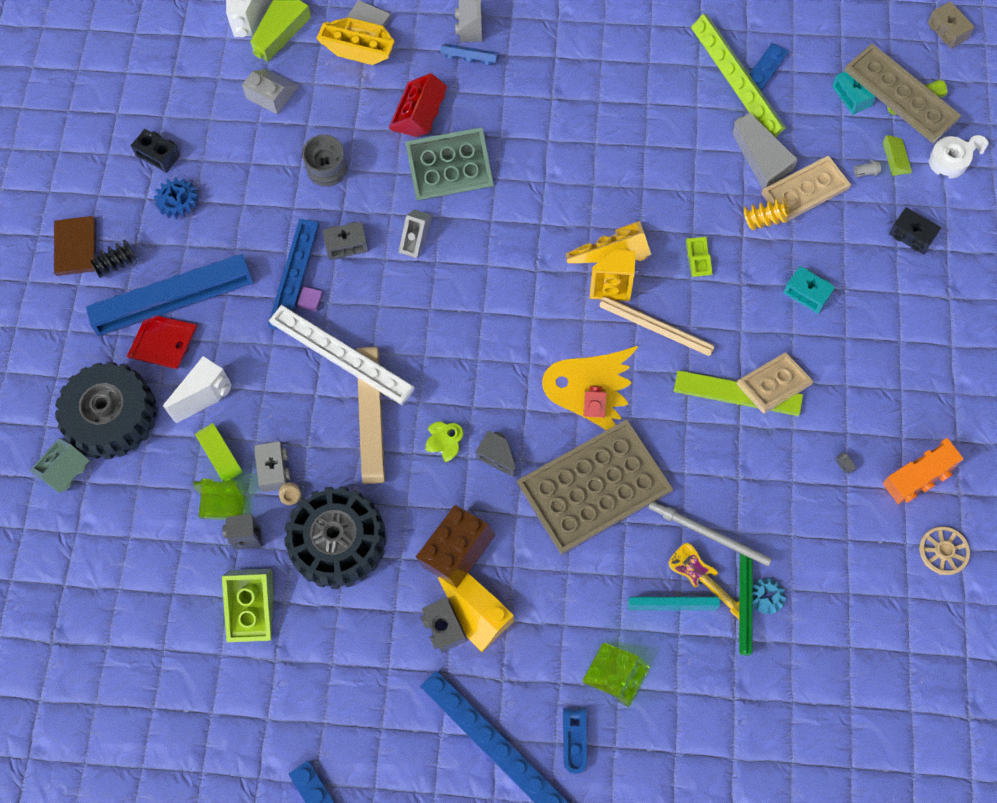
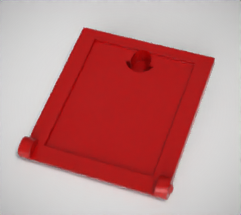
M160 316L144 320L126 357L178 370L184 355L189 351V344L198 326Z

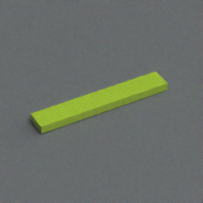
M677 370L673 392L758 408L736 385V381ZM803 394L794 395L770 411L799 416Z

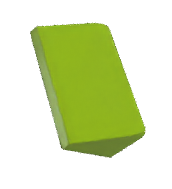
M886 135L883 140V146L892 176L912 173L903 139Z

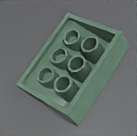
M483 127L405 142L416 201L494 186Z

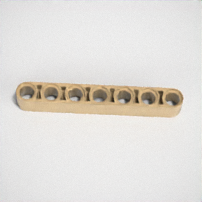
M378 346L357 348V352L380 365ZM358 378L363 485L385 483L381 392Z

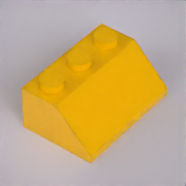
M626 248L615 249L592 267L589 299L602 300L606 296L616 301H630L635 274L636 251Z

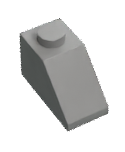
M412 210L406 215L399 253L418 258L429 233L432 215L417 210Z

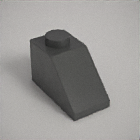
M488 430L476 450V459L514 478L516 467L507 439L499 432L495 431L493 433Z

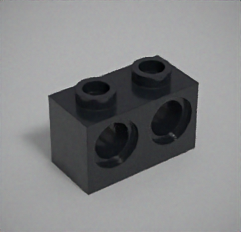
M145 128L130 145L138 158L165 173L169 171L180 157L177 145L173 141L165 140L157 132H150Z

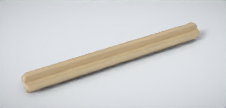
M604 296L600 302L601 308L705 355L710 356L714 350L713 344Z

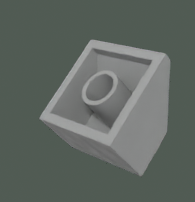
M459 0V8H455V19H459V23H455L456 35H459L460 42H482L481 0Z
M268 69L252 71L242 84L246 99L275 114L281 111L299 87L298 84Z

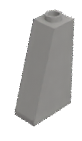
M750 112L744 117L740 116L734 122L732 135L762 189L780 181L794 170L798 159Z

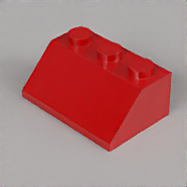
M432 73L409 81L389 125V129L414 137L428 134L432 130V123L439 113L438 109L445 98L448 86Z

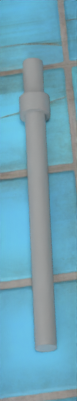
M656 502L649 504L648 509L663 515V518L670 522L673 520L768 567L772 561V558L677 513L676 509L669 506L666 508Z

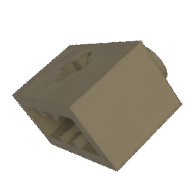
M951 1L932 11L928 20L930 28L951 49L968 40L975 28Z

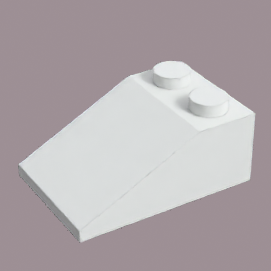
M203 356L164 403L163 407L172 420L178 423L219 402L222 397H225L230 392L232 384L221 367Z

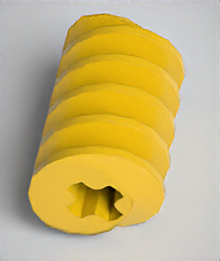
M783 197V203L781 204L778 199H775V205H772L771 201L768 200L767 207H764L763 203L760 202L759 209L752 204L751 211H749L747 206H745L744 216L751 230H756L757 226L764 228L765 224L768 227L772 226L773 223L779 225L781 221L783 223L788 222L789 205L786 197Z

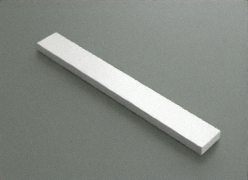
M283 305L278 308L269 320L278 329L402 406L415 389L413 385Z

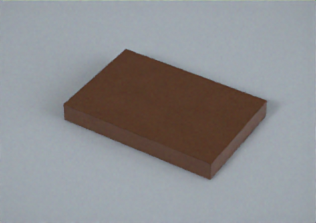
M87 216L54 220V274L60 276L94 272L95 270L90 259L93 260V253L96 254L95 217Z

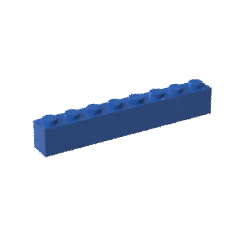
M242 253L159 282H154L148 286L136 288L130 292L95 302L86 306L92 329L97 336L253 284V280Z

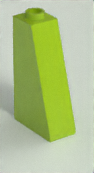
M272 0L250 41L254 55L259 59L263 58L269 62L311 18L309 6L300 0Z

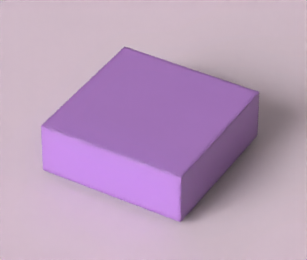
M303 287L297 307L317 312L323 292Z

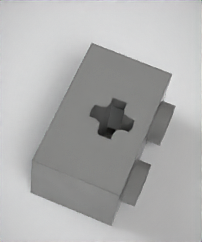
M280 441L254 445L258 485L261 491L279 490L283 484L291 480L289 468L285 466V461L288 460L287 449L282 447Z

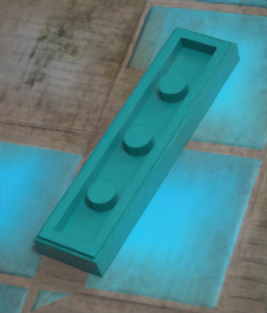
M630 597L627 602V610H717L720 606V599L718 597Z

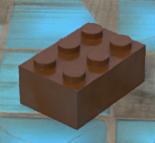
M454 505L416 555V558L423 568L457 588L496 535L488 523Z

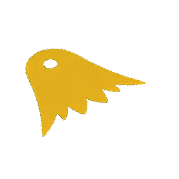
M638 346L611 354L566 359L552 364L547 368L542 378V386L546 396L555 404L584 417L585 388H589L590 385L602 386V389L606 390L605 418H584L607 431L616 426L612 418L621 420L618 412L612 407L628 405L626 399L617 391L626 388L632 382L618 374L623 373L630 367L628 365H621V363L626 361L636 351ZM558 377H566L568 385L564 388L558 387L556 385Z

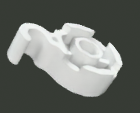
M980 135L973 136L969 142L958 137H944L936 142L930 153V167L938 175L941 173L949 176L948 178L950 179L959 177L965 173L971 163L974 150L977 148L979 153L983 154L988 146V141Z

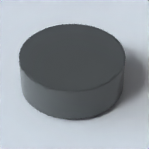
M845 452L836 456L839 467L846 474L856 470L855 464Z

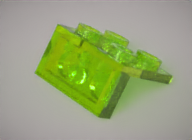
M206 478L194 481L193 486L201 495L198 514L200 519L226 520L225 517L244 515L246 495L237 482L231 479L214 482L212 479Z
M602 643L582 682L612 695L621 705L629 708L650 667L639 656L607 643Z

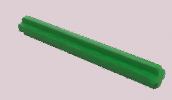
M740 553L739 653L740 655L749 656L753 654V559Z

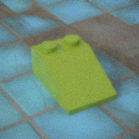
M272 568L228 570L222 575L226 642L271 641L274 598Z

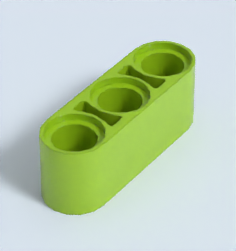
M214 423L194 433L223 483L243 473Z

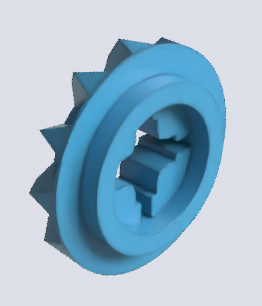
M768 578L760 579L753 584V607L764 614H773L783 607L786 600L785 589L781 587L779 581ZM764 590H767L768 593L775 592L771 597L772 602L768 598L760 599L765 594Z

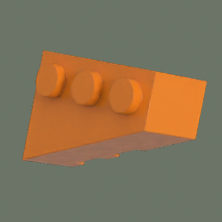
M948 438L941 441L942 443L932 451L929 449L923 453L922 457L909 462L888 476L882 483L898 505L904 501L906 503L913 501L918 497L917 493L922 490L924 493L928 492L936 486L934 484L936 481L941 480L944 482L953 476L952 471L963 460V457Z

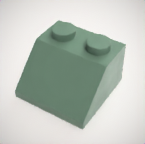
M58 438L29 471L61 494L62 491L70 488L73 483L72 480L77 474L79 475L85 471L90 460L71 444Z

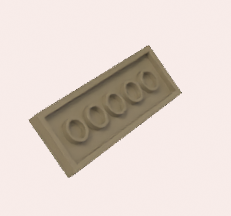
M873 43L847 64L844 69L846 73L931 143L939 139L962 116Z

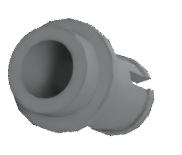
M872 160L871 163L854 165V175L856 178L867 175L877 176L881 172L879 161Z

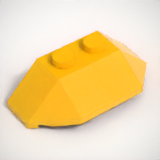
M349 17L334 20L330 23L324 22L317 36V40L336 56L370 65L388 59L395 44L394 39L391 38L384 26Z

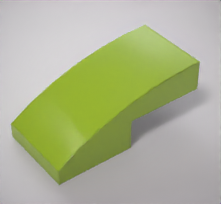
M687 238L685 242L691 276L713 275L711 257L708 254L707 238Z

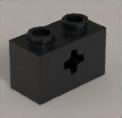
M905 207L892 226L889 235L893 236L895 240L910 246L914 251L925 254L942 227Z

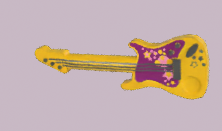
M684 543L668 562L671 570L687 577L695 588L698 587L697 582L699 579L739 619V601L736 602L707 575L712 574L716 576L718 572L700 559L697 551L691 544Z

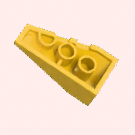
M637 221L616 229V234L606 237L603 235L599 237V240L593 245L587 243L565 254L567 263H598L615 249L626 248L636 251V261L645 260L651 255L641 223Z
M469 573L457 588L438 577L466 637L481 652L489 647L514 622V615Z

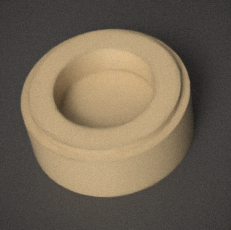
M291 482L283 484L279 489L281 502L285 505L296 504L301 498L299 486Z

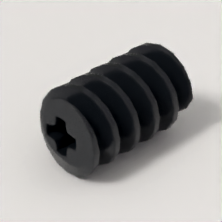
M125 239L123 240L122 247L115 243L116 250L108 246V253L101 249L100 257L93 253V260L90 259L99 278L103 277L102 271L109 275L110 268L114 271L118 270L117 264L121 268H125V261L131 265L132 258L136 260L130 245Z

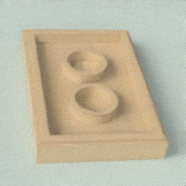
M785 352L739 379L736 385L765 414L811 386L813 380Z

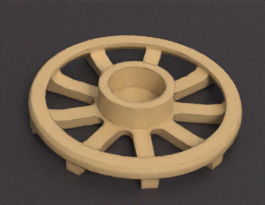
M932 528L923 535L920 541L919 551L924 565L939 575L957 574L969 562V545L963 535L952 528ZM942 530L952 532L948 541H944ZM938 531L939 543L930 536L931 533ZM957 535L963 541V544L954 546L952 541ZM926 539L929 542H931L935 546V548L924 547ZM966 548V557L955 554V550ZM925 552H934L936 555L928 560ZM952 557L964 563L957 568L952 561ZM938 558H940L939 569L931 564ZM946 560L948 561L953 570H944V564Z

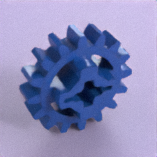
M175 177L173 182L167 179L166 185L161 183L162 188L155 190L157 193L154 196L155 205L162 215L166 214L167 218H170L172 215L175 219L178 218V215H182L184 218L186 212L192 213L191 207H197L195 201H198L197 191L192 183H187L184 178L178 181V178Z

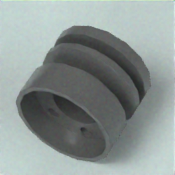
M320 134L306 142L303 147L302 157L309 179L321 187H330L342 181L347 173V163L342 144L338 139L330 135Z

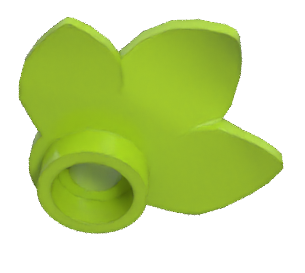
M441 421L434 422L428 427V431L432 436L426 441L425 450L431 453L441 452L444 461L449 462L459 452V442L464 435L463 429L456 423L447 425ZM451 430H455V435L453 437H450L449 435Z

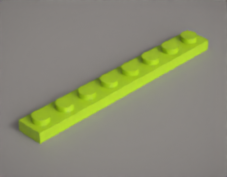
M702 14L691 26L692 30L748 112L776 138L786 128L712 20L707 14Z

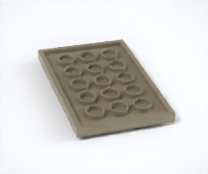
M627 419L517 480V485L560 555L565 554L673 491V488Z

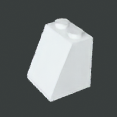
M226 0V14L234 37L253 36L271 0Z

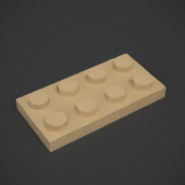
M828 155L762 189L761 194L766 201L770 200L772 205H775V199H778L781 204L783 203V197H786L789 205V221L850 189L851 184Z

